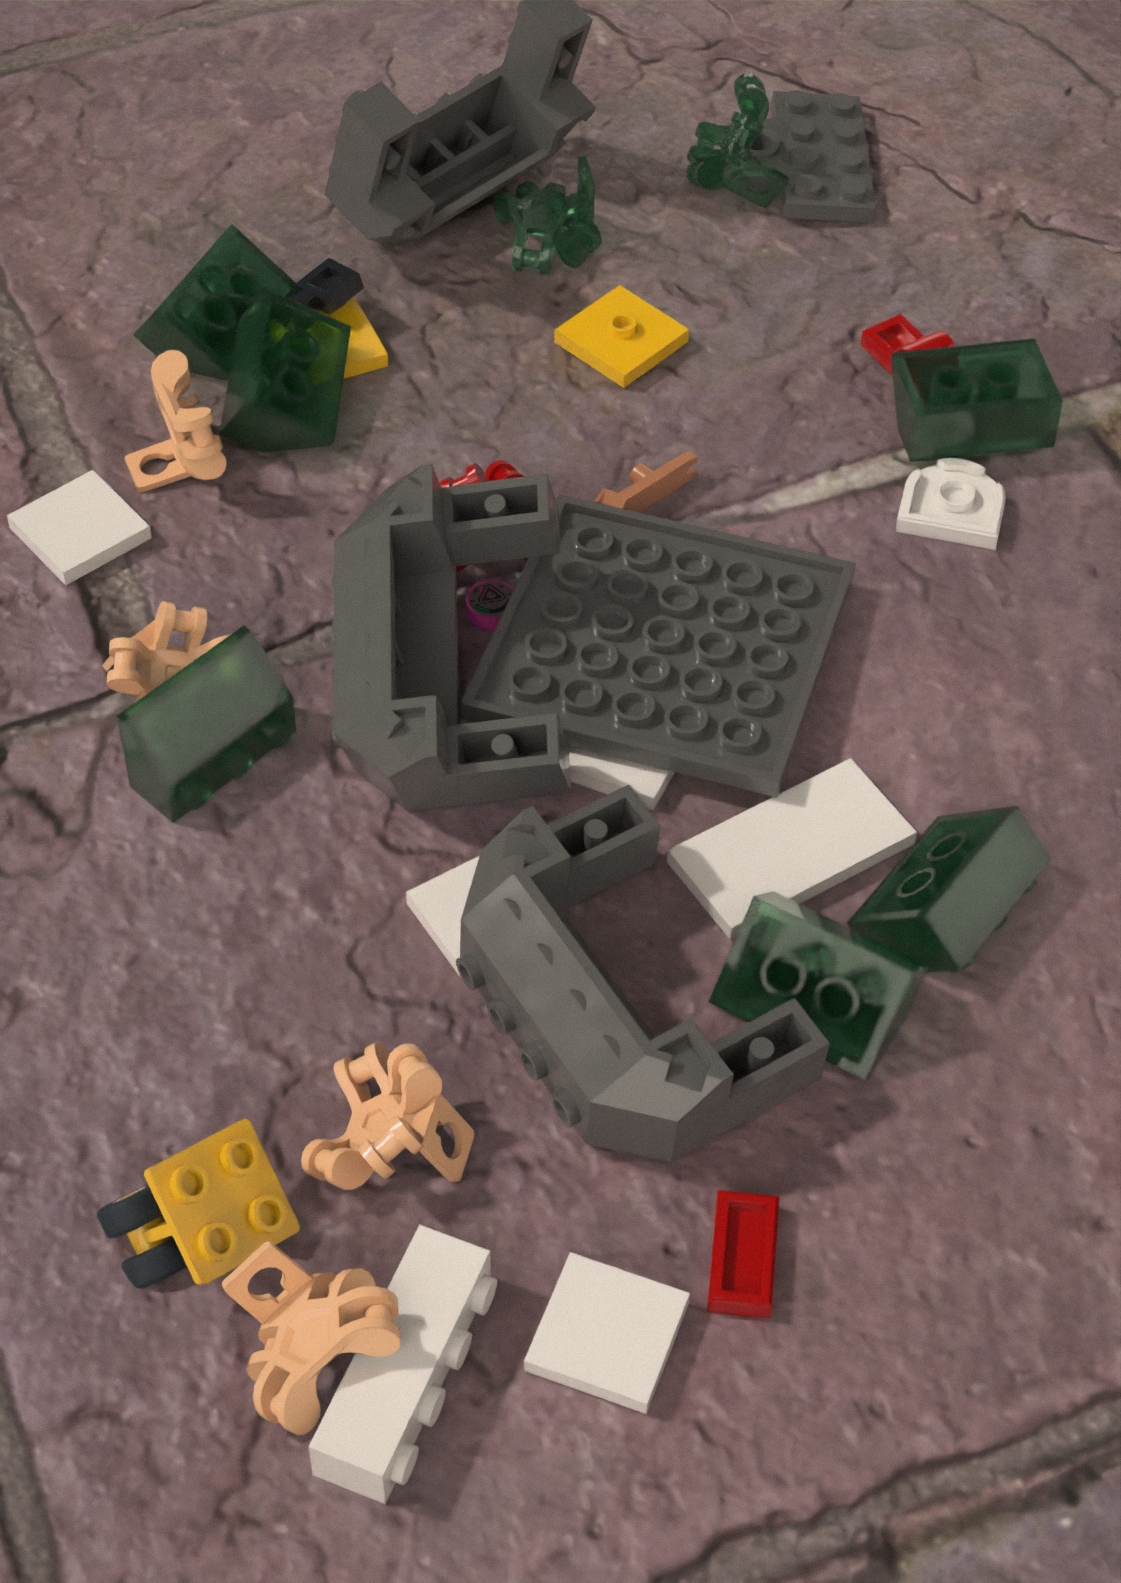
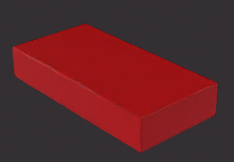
M717 1190L707 1312L771 1318L780 1196Z

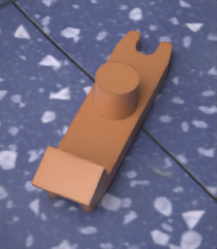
M687 451L654 471L645 463H639L632 469L629 475V480L633 483L619 493L603 488L594 502L640 513L694 478L698 472L691 466L697 463L699 458L692 452Z

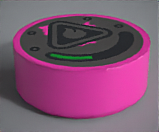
M485 580L472 586L466 595V614L469 621L480 629L494 631L514 588L508 583L499 580Z

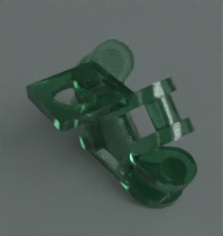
M744 73L734 82V93L741 113L734 111L731 125L724 126L710 122L698 123L695 131V136L698 140L696 146L689 148L687 159L691 163L688 165L686 172L689 182L695 186L709 190L725 188L765 208L788 185L789 177L751 156L750 148L756 135L761 136L765 128L762 124L769 112V100L762 80L755 74ZM714 145L721 147V149H713V148H714ZM744 174L750 177L763 176L770 180L772 185L766 190L757 191L751 189L746 184V178L742 176Z
M586 155L578 156L577 191L570 195H566L564 185L554 181L548 183L542 190L531 181H527L518 185L516 195L508 191L495 195L493 209L498 220L502 224L513 222L516 232L512 252V271L522 272L524 267L539 269L540 275L549 276L553 264L554 247L565 265L571 268H578L586 261L587 253H593L601 246V233L594 224L595 182ZM528 235L543 237L541 250L527 249Z

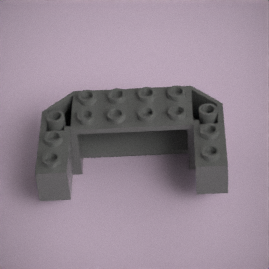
M521 0L517 7L518 16L514 29L508 38L509 46L502 65L488 74H478L467 86L455 93L448 92L442 95L433 106L421 113H412L382 81L366 91L358 90L351 94L342 108L343 114L339 132L335 139L336 145L332 163L329 167V177L324 195L366 239L395 247L424 236L553 157L566 143L563 138L581 120L586 122L596 109V106L572 83L593 21L574 0Z
M422 465L388 487L334 541V574L332 576V592L334 597V621L332 622V639L334 644V668L332 669L334 716L331 722L333 742L337 749H343L356 771L406 811L571 793L569 742L557 713L460 724L456 566L561 553L559 507L548 474L441 487L433 465Z
M630 785L622 787L549 824H546L536 809L531 806L516 816L481 850L461 917L460 958L456 959V966L465 985L471 991L478 989L488 1003L487 1011L497 1031L503 1036L509 1033L519 1047V1057L527 1074L534 1081L541 1079L552 1094V1106L564 1126L567 1128L574 1126L586 1144L671 1163L821 1079L830 1043L795 998L712 1043L707 1040L692 1018L655 1037L567 918L566 909L655 865L661 825Z

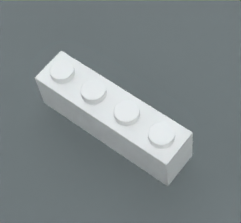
M419 1224L388 1286V1290L395 1293L398 1298L399 1314L392 1322L400 1329L401 1345L396 1352L384 1357L355 1353L309 1445L313 1476L383 1504H386L395 1483L406 1484L418 1456L419 1447L414 1445L423 1424L429 1427L434 1425L443 1406L446 1390L441 1388L444 1379L450 1368L458 1371L467 1356L472 1339V1334L467 1332L476 1313L482 1316L487 1313L494 1298L497 1279L491 1277L490 1250Z

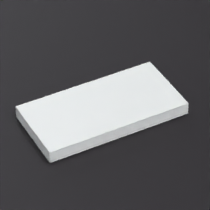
M850 758L780 793L778 797H772L668 849L667 863L731 940L914 845L917 832Z

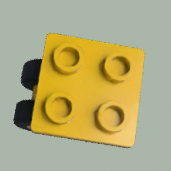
M248 1119L237 1121L147 1168L144 1171L147 1185L116 1199L97 1212V1218L108 1238H116L127 1234L136 1255L123 1261L121 1268L134 1287L140 1289L153 1285L188 1267L197 1285L208 1284L241 1265L263 1243L269 1241L276 1245L300 1230L299 1222Z

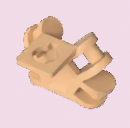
M167 350L158 355L153 362L151 376L159 409L164 417L171 439L125 456L126 465L140 493L190 476L200 480L216 479L224 473L227 465L226 458L221 452L223 445L220 436L213 435L210 424H212L214 418L211 409L208 407L195 408L194 405L199 404L196 394L180 399L191 384L186 356L177 350ZM160 458L168 461L175 458L176 460L169 463L167 468L159 474L147 475L141 471L142 466L151 459Z
M162 601L159 605L155 620L134 636L110 640V656L102 665L108 672L106 685L110 689L121 693L138 695L126 721L134 726L143 722L157 730L155 738L164 743L167 742L176 729L182 715L211 692L237 684L250 676L247 665L240 664L235 649L240 646L236 634L224 635L200 646L207 625V610L196 606L191 611L178 610L174 603ZM172 630L185 632L183 648L168 645ZM216 658L220 671L206 678L200 662ZM136 664H139V672L136 671Z
M377 1041L365 1048L364 1056L355 1060L345 1057L334 1063L336 1079L349 1101L352 1115L344 1135L332 1140L315 1139L305 1147L302 1153L301 1164L306 1174L319 1180H327L332 1185L343 1190H353L363 1185L374 1171L385 1180L395 1172V1168L390 1161L407 1148L414 1155L419 1151L448 1181L455 1182L461 1180L473 1143L474 1130L441 1095L442 1079L436 1069L428 1063L424 1053L418 1046L407 1043L398 1046L390 1053L381 1042ZM375 1077L382 1094L371 1099L367 1081ZM447 1124L453 1131L455 1148L450 1158L443 1152L441 1137L435 1132L437 1126Z
M267 1241L222 1282L224 1291L261 1323L258 1337L265 1345L264 1350L253 1352L246 1367L248 1376L256 1382L253 1392L255 1410L262 1418L272 1423H280L284 1429L296 1435H304L316 1426L321 1411L316 1392L317 1376L337 1355L352 1352L374 1357H384L396 1352L401 1345L400 1329L392 1322L399 1314L397 1296L386 1288L376 1286L372 1275L362 1268L343 1270L338 1275L333 1272L311 1275L272 1242ZM268 1267L281 1270L282 1278L280 1283L285 1290L276 1298L270 1293L264 1295L250 1293L248 1291V1284L255 1273Z

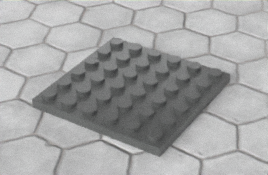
M559 494L556 501L559 507L561 553L528 558L460 702V719L482 722L557 713L569 746L778 797L854 578L856 563Z

